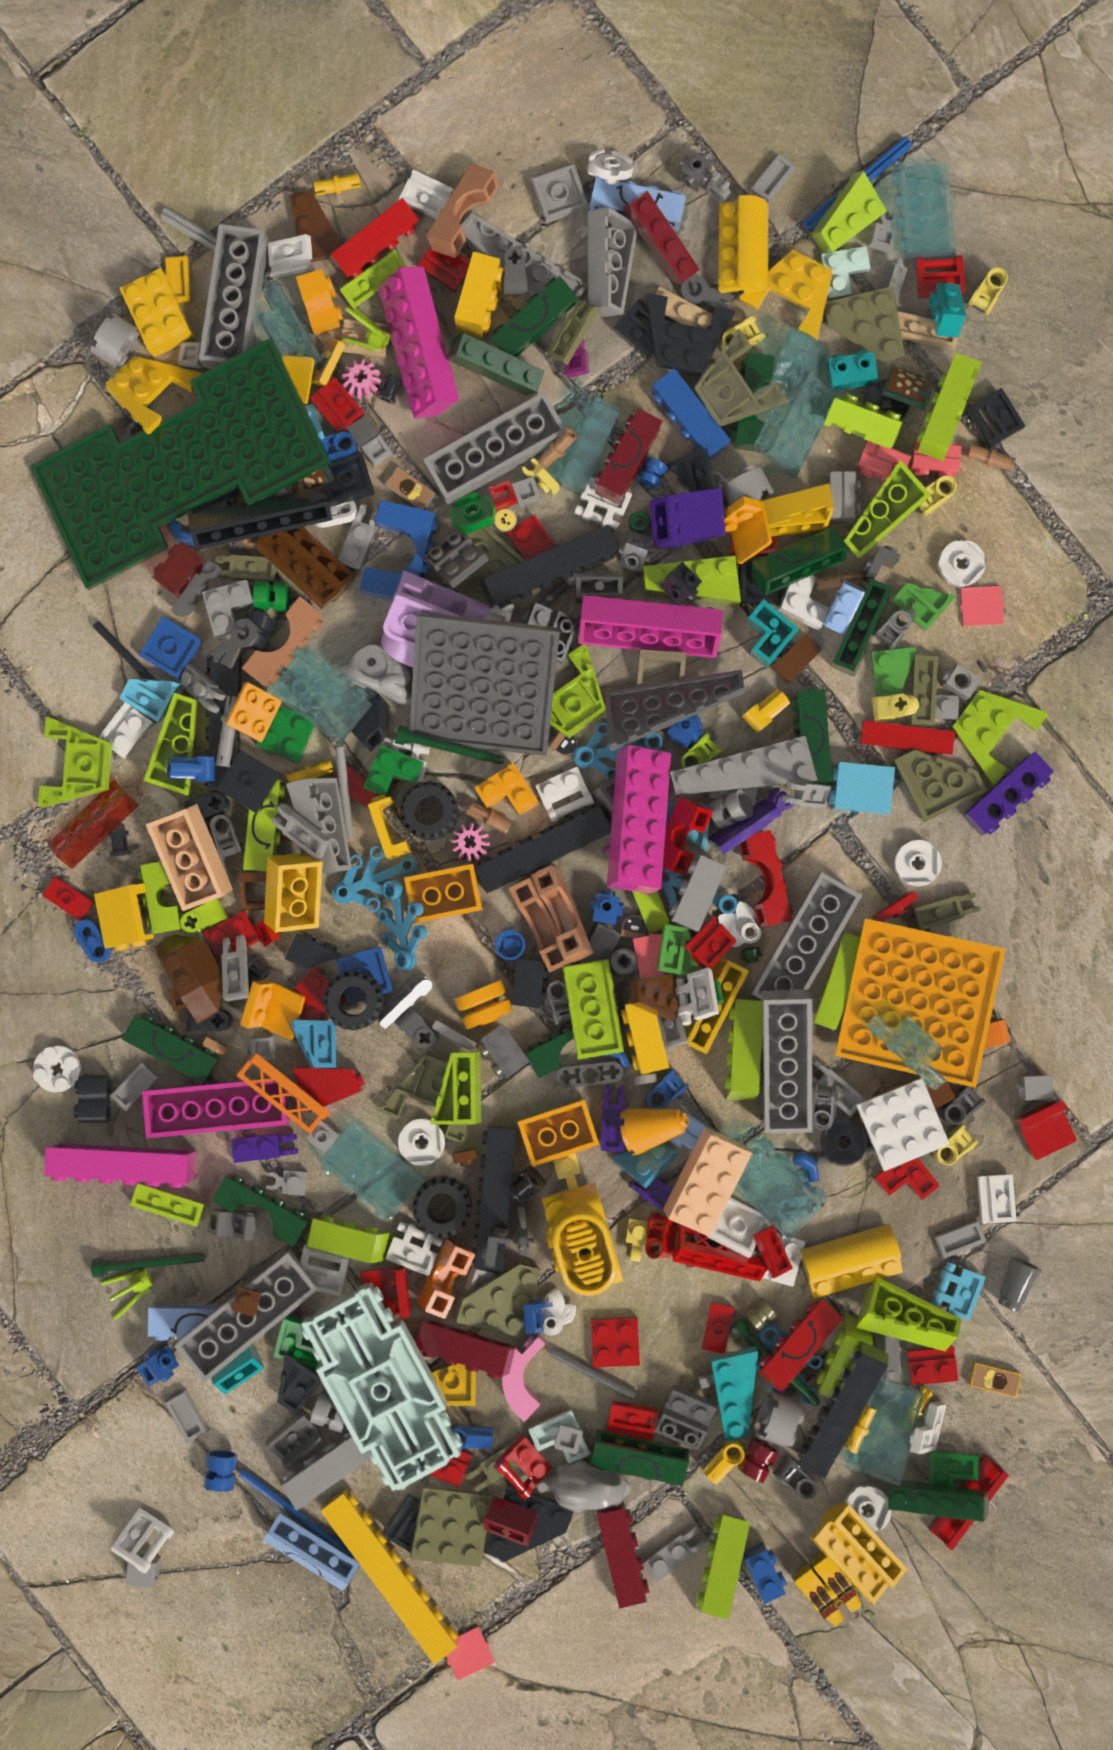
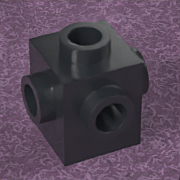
M682 561L669 572L659 586L679 605L686 599L691 601L698 594L697 587L701 584L702 580Z

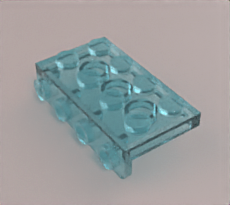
M904 163L898 164L896 171H893V185H897L898 193L895 194V206L899 208L900 216L897 218L898 230L902 231L899 247L900 252L904 253V261L916 260L917 257L928 259L955 256L956 246L947 163L904 167Z
M794 369L791 372L782 390L789 402L772 409L753 446L756 452L764 453L789 477L794 478L797 477L836 397L810 370Z
M297 649L295 651L297 658L270 690V693L331 739L341 744L372 705L367 700L368 694L359 687L354 689L349 686L351 682L340 674L338 677L332 673L334 670L326 663L322 662L321 665L315 661L317 658L308 650H305L303 653Z
M352 1120L319 1160L322 1164L320 1168L330 1176L332 1174L340 1179L338 1183L348 1191L350 1189L358 1194L356 1196L357 1199L366 1206L368 1204L376 1209L374 1211L375 1214L384 1221L386 1219L391 1221L425 1180L423 1176L355 1120Z
M758 1135L747 1146L752 1155L734 1189L790 1241L825 1205L827 1201L826 1195L821 1188L813 1186L807 1181L808 1177L804 1172L799 1169L796 1170L791 1166L787 1156L775 1151L770 1140Z
M880 1380L867 1403L871 1405L870 1408L875 1407L877 1409L868 1427L870 1431L868 1435L864 1436L857 1453L849 1451L850 1448L847 1450L845 1455L846 1468L861 1471L898 1486L901 1485L911 1447L910 1436L916 1427L924 1392L895 1381Z

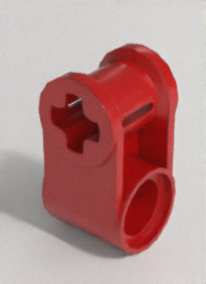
M653 1212L647 1222L646 1254L651 1259L670 1258L675 1250L678 1223L668 1219V1217L661 1216L660 1213Z

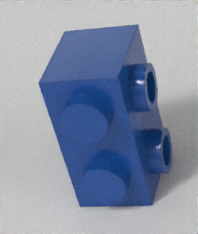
M764 1542L744 1550V1559L764 1604L786 1595L783 1586L787 1585L782 1571L777 1572L774 1567L777 1560L772 1549L767 1551Z

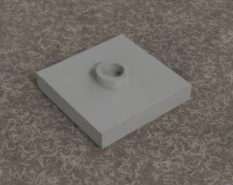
M574 164L531 178V183L546 224L589 209V204Z

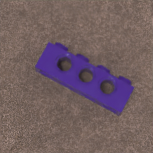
M1034 751L1026 756L962 816L980 835L987 833L991 835L1000 827L998 823L1004 817L1009 819L1017 812L1015 807L1019 803L1025 804L1034 796L1032 792L1038 786L1043 788L1051 781L1049 776L1054 771ZM1023 774L1030 776L1031 784L1029 786L1022 782ZM1007 789L1013 791V801H1008L1005 798V791ZM989 805H994L997 808V815L995 817L989 815Z

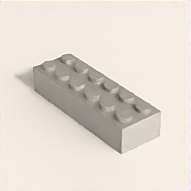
M219 224L199 361L204 368L213 369L253 347L269 242L265 230Z
M542 392L424 458L423 462L448 506L458 498L475 491L546 451L549 448V444L557 440L565 431V427L545 392Z
M818 873L792 918L793 921H790L749 994L762 1001V991L809 989L862 895L825 873Z
M809 989L762 991L763 1126L765 1134L812 1132V997Z
M288 1249L244 1285V1287L263 1292L255 1317L231 1310L236 1292L178 1339L174 1346L205 1383L316 1292L319 1285L290 1249Z

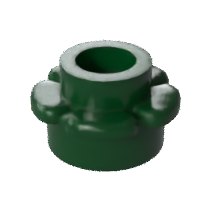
M642 511L631 514L628 519L630 522L628 525L629 529L638 534L645 533L651 525L650 518Z
M760 947L741 949L742 956H740V959H745V963L759 962V957H762L763 954L760 953Z

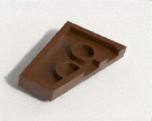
M310 190L290 194L297 236L305 234L311 236L312 260L310 262L329 259V256L341 247L342 243L313 192Z
M676 974L630 981L631 1005L669 1021L677 1019Z

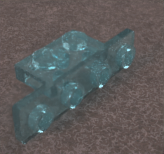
M275 282L264 294L272 311L262 312L258 319L268 337L274 340L282 357L297 354L299 357H311L315 360V369L322 361V358L279 282Z
M875 1015L866 1024L870 1032L875 1037L880 1038L892 1053L897 1054L910 1070L915 1071L928 1087L937 1090L946 1082V1079L929 1064L943 1048L909 1016L894 1030L878 1015Z

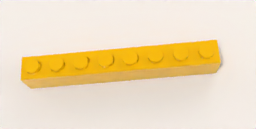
M344 1488L323 1504L321 1513L435 1665L457 1648V1638L459 1635L452 1625L448 1626L443 1619L444 1614L437 1605L434 1607L430 1602V1595L423 1586L419 1587L415 1581L416 1577L409 1567L405 1568L401 1563L402 1558L395 1548H390L387 1544V1537L382 1535V1530H377L372 1524L374 1522L372 1516L368 1511L361 1509L358 1505L359 1499L352 1491L349 1493Z

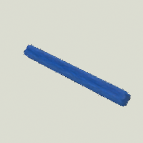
M902 137L863 170L870 182L911 148L912 142L908 137ZM844 187L804 219L803 226L808 231H812Z

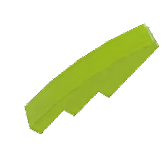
M632 891L649 934L663 929L664 924L671 925L658 891L651 894Z
M847 932L842 934L813 1023L832 1030L837 1029L848 998L861 937Z

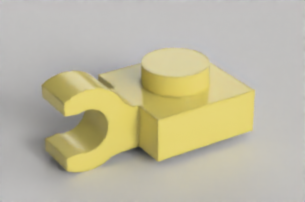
M532 458L531 463L535 466V469L528 471L523 467L524 475L529 478H537V485L545 494L549 492L552 496L556 495L560 491L559 484L544 468L540 467L536 459Z
M576 1153L553 1160L558 1179L566 1178L569 1190L578 1188L575 1175L580 1174L581 1170Z
M630 1218L628 1220L625 1242L632 1243L631 1261L640 1262L642 1245H646L648 1221Z

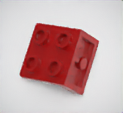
M1056 1098L1014 1118L1035 1160H1039L1077 1141L1063 1112L1067 1109L1063 1100Z
M399 1266L360 1272L361 1285L372 1282L374 1288L378 1287L380 1289L385 1309L390 1308L393 1315H400V1318L410 1317L412 1311L407 1267Z

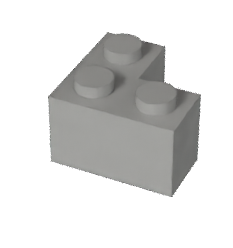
M247 580L202 592L212 631L218 641L231 638V628L237 622L235 613L254 608L253 590Z

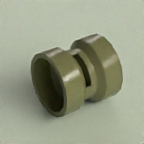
M763 1298L757 1302V1309L754 1307L745 1312V1315L759 1331L765 1327L766 1319L773 1321L777 1317V1314Z

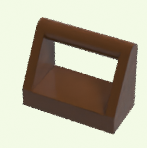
M267 872L239 873L242 911L265 910V901H247V883H266Z

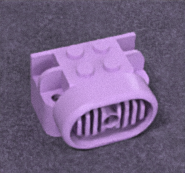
M403 570L399 585L386 615L381 645L390 657L413 668L417 612L487 619L490 606Z

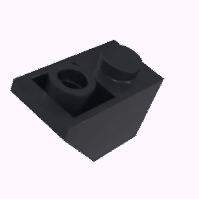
M378 694L357 715L353 716L346 725L370 752L387 737L390 705Z
M304 931L303 935L296 934L285 959L305 969H309L338 959L341 953L337 952V946L326 941L322 945L316 942V936Z

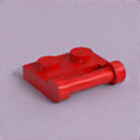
M955 255L954 258L932 259L916 257L915 270L918 298H929L931 292L935 291L937 283L960 285L962 297L964 296L963 255ZM954 267L955 271L925 272V268Z
M522 1434L494 1463L496 1471L502 1473L512 1483L522 1499L528 1498L532 1494L534 1487L552 1469V1466ZM512 1460L527 1475L528 1479L525 1482L509 1467V1463Z

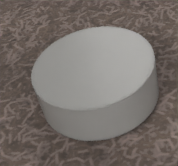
M655 1073L634 1076L635 1086L658 1082Z

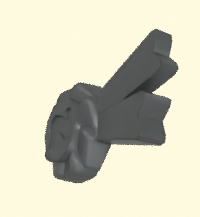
M692 275L682 283L680 293L684 300L695 305L704 301L713 309H715V306L731 309V306L724 302H731L730 295L732 292L721 293L719 288H709L705 278L698 275Z
M249 619L238 620L231 628V638L209 653L213 656L214 662L217 663L221 660L220 664L232 669L240 649L252 646L258 638L257 625Z
M525 1201L524 1203L518 1202L517 1206L521 1224L517 1233V1247L520 1250V1255L528 1256L529 1243H534V1238H529L527 1201Z

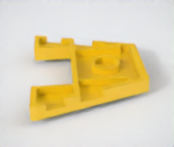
M792 250L768 271V291L749 294L744 292L739 297V302L758 311L769 291L809 311L798 328V333L817 342L833 270Z
M133 356L106 382V390L123 408H126L131 413V417L136 422H139L143 426V430L150 435L159 426L162 417L148 409L147 406L171 382L192 393L194 389L190 380L202 373Z

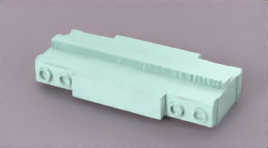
M371 1282L369 1284L365 1283L359 1286L356 1291L334 1300L333 1303L318 1310L313 1316L305 1317L301 1330L307 1340H311L316 1359L322 1361L319 1363L316 1371L361 1454L371 1450L369 1452L370 1458L375 1465H379L382 1471L380 1474L385 1485H390L392 1491L396 1489L403 1490L414 1481L447 1465V1462L454 1456H460L463 1444L458 1433L453 1434L448 1414L446 1412L442 1413L446 1409L447 1401L404 1321L400 1320L393 1323L395 1318L390 1308L385 1309L380 1289L378 1287L374 1288Z

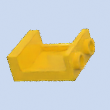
M385 795L373 798V803L368 804L386 858L392 860L412 853L410 845L406 841L394 844L383 810L394 806V800L391 797L387 798Z
M144 884L128 885L94 894L105 949L114 947L115 951L129 949L128 944H132V948L146 945V940L154 939L153 934H144L137 895L146 893Z

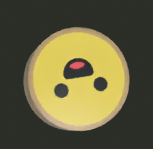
M510 509L499 510L495 514L494 525L496 529L502 533H507L516 527L517 518L515 513Z

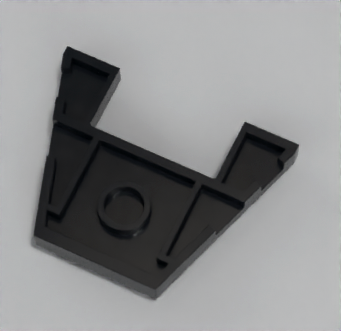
M648 293L646 301L649 310L656 367L671 370L675 368L676 371L702 375L732 321L736 310L715 306L711 329H705L664 320L668 297Z

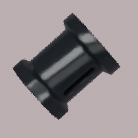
M385 374V381L380 392H377L376 397L386 403L395 404L396 394L399 387H402L403 381L393 375Z
M129 831L108 833L112 845L110 856L131 854V850L128 849L127 840Z

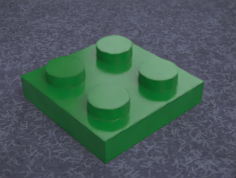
M279 706L263 741H257L256 746L300 764L317 721Z

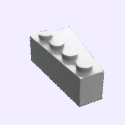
M609 207L588 211V305L598 306V315L602 317L622 315L624 313L638 231L631 220Z
M307 778L287 783L295 812L330 838L323 857L320 858L323 862L322 875L352 870L338 779Z
M349 1430L342 1435L343 1438L336 1443L334 1441L329 1443L322 1449L321 1453L309 1457L301 1466L289 1471L278 1480L296 1511L371 1459L369 1455L371 1450L361 1454Z

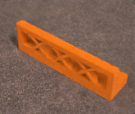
M253 1053L236 1074V1076L309 1134H311L322 1119L325 1120L330 1114L328 1110L257 1053ZM251 1064L260 1070L259 1080H249L243 1075ZM263 1073H265L269 1078L264 1079ZM261 1082V1088L254 1083ZM264 1082H276L279 1094L268 1095L265 1092ZM282 1088L288 1093L282 1094ZM293 1096L296 1098L297 1109L287 1110L284 1108L282 1097ZM279 1097V1103L273 1098ZM300 1102L307 1108H300ZM310 1110L317 1115L309 1127L301 1121V1111ZM291 1112H297L298 1118Z

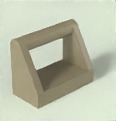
M640 649L637 686L663 682L642 680L644 663L680 665L679 680L684 679L686 653Z

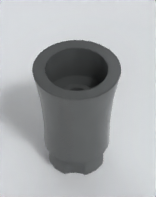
M627 945L615 946L609 958L611 973L618 977L630 976L638 967L635 951ZM622 956L628 960L624 966L619 964V959Z
M1011 1256L998 1303L1010 1310L1020 1311L1022 1304L1025 1303L1034 1282L1042 1270L1027 1261Z

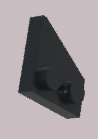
M700 448L666 464L667 469L675 473L679 478L678 481L684 487H687L689 492L718 489L707 448Z
M286 1351L283 1359L277 1403L297 1415L322 1381L314 1368L289 1351Z

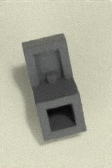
M210 1209L207 1232L215 1236H235L242 1240H253V1234L256 1231L254 1213L242 1210L230 1212L226 1209Z

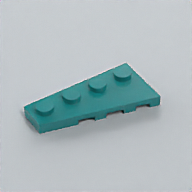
M756 1346L710 1356L726 1441L749 1436L758 1356Z

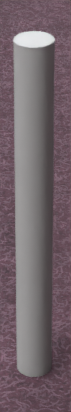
M344 746L335 747L346 835L347 839H353Z

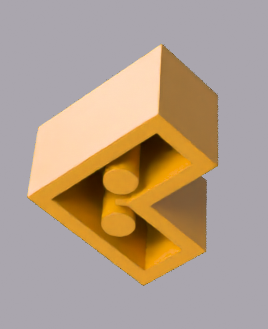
M323 269L297 276L298 286L314 335L341 328L339 320L343 319L339 305L334 306L332 300L336 298L330 276L325 277Z
M514 763L474 787L487 809L507 797L518 815L521 816L539 804V801Z

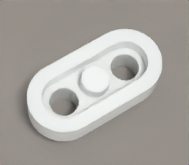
M350 501L330 507L333 520L314 525L325 528L351 522L357 516L355 502Z

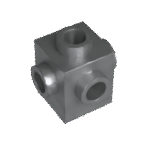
M694 150L689 157L685 156L679 165L681 169L679 180L685 186L697 192L703 184L707 185L713 175L711 172L712 162L709 157Z
M631 531L627 542H622L618 555L622 557L619 565L630 571L641 573L644 564L648 566L653 552H650L649 549L653 539Z

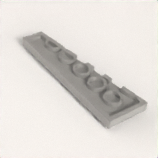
M473 212L461 224L466 240L484 255L500 259L501 268H504L503 273H505V252L511 247L522 249L525 255L527 287L530 296L535 293L540 294L550 279L553 277L557 279L559 276L562 277L579 300L588 291V283L567 270H562L549 259L536 254L528 246H523L515 241V238L501 232L499 228ZM514 257L512 260L513 264H517L516 257Z
M806 736L670 772L675 795L783 785L787 781L797 783L799 781H817Z

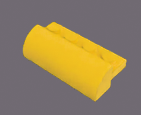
M740 195L738 201L719 204V291L721 293L743 290L745 294L768 291V203L763 198L753 195Z
M722 957L711 968L713 980L717 979L720 981L724 1003L718 1005L719 1014L699 1021L692 1014V1023L683 1025L688 1040L687 1045L706 1055L749 973V970Z
M889 1224L800 1250L804 1270L807 1274L811 1294L814 1299L872 1282L877 1277L882 1279L903 1272L900 1261V1249Z
M839 1503L826 1510L820 1516L823 1522L810 1537L866 1600L872 1604H875L888 1586L894 1588L908 1570L847 1503Z

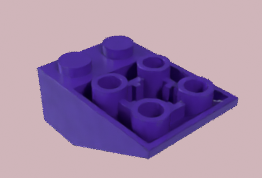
M721 488L667 495L650 500L653 546L674 549L726 535Z

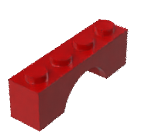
M771 830L755 833L739 844L742 861L754 864L761 871L765 881L763 896L753 905L759 928L793 921L792 906L788 903L786 895L787 885L781 874L782 864L777 857L776 839L772 835Z

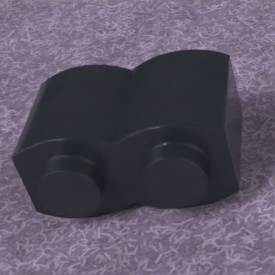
M80 1075L74 1085L75 1094H78V1104L74 1106V1116L78 1118V1123L110 1122L111 1100L109 1095L111 1094V1075Z

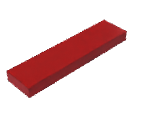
M862 721L860 744L953 755L955 732Z

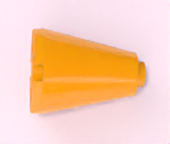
M628 1108L623 1110L620 1119L624 1118L625 1125L621 1126L623 1141L628 1151H634L632 1153L633 1156L646 1152L684 1133L686 1127L689 1126L686 1113H683L680 1109Z

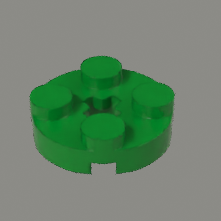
M476 492L458 498L455 501L456 506L453 510L450 508L449 511L453 526L468 535L473 531L493 525L496 514L493 499L485 494V497L480 496Z

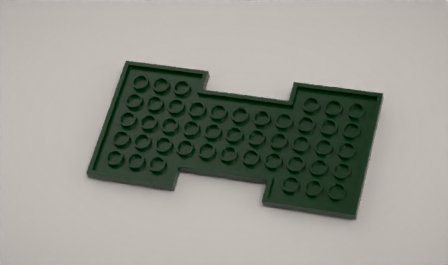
M272 338L190 380L199 402L161 421L159 426L150 435L142 431L120 443L113 426L108 424L30 466L86 589L91 590L169 549L160 528L223 494L239 487L246 503L250 505L332 464Z

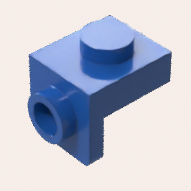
M545 1298L531 1299L532 1304L523 1305V1327L526 1329V1334L544 1332L541 1308L554 1307L553 1302L546 1303Z

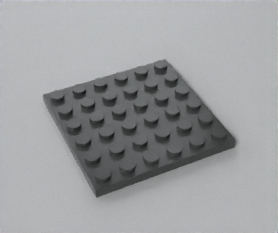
M417 612L410 730L412 733L465 747L547 756L560 628Z

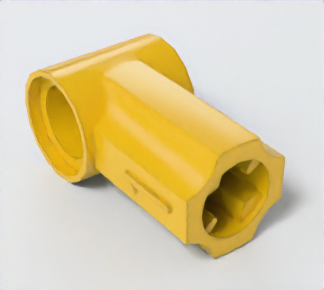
M777 688L760 704L754 705L742 717L758 734L790 702L786 695Z
M739 1439L725 1440L721 1449L702 1468V1472L712 1483L717 1485L735 1465L742 1462L744 1459L742 1442ZM730 1447H736L740 1450L736 1455L727 1453Z

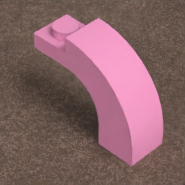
M539 1333L535 1337L531 1335L522 1344L523 1350L518 1345H514L516 1348L510 1372L502 1378L505 1398L513 1412L524 1422L540 1406L541 1399L528 1388L523 1378L526 1364L545 1344V1339Z

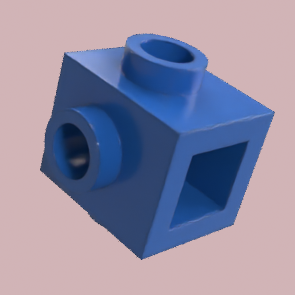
M696 714L671 725L667 732L668 738L688 750L692 743L698 742L703 735L701 718Z
M602 890V894L597 893L596 898H591L589 911L594 912L592 922L616 925L617 916H622L624 904L619 902L620 897L615 896L616 892ZM604 903L610 905L609 911L603 910L602 905Z
M167 1346L160 1350H157L155 1347L144 1355L146 1360L138 1365L136 1369L148 1387L160 1380L164 1383L174 1375L172 1370L178 1367L179 1363L176 1361L174 1353Z

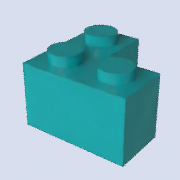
M764 599L746 621L763 635L749 654L764 667L768 668L799 630L796 625Z

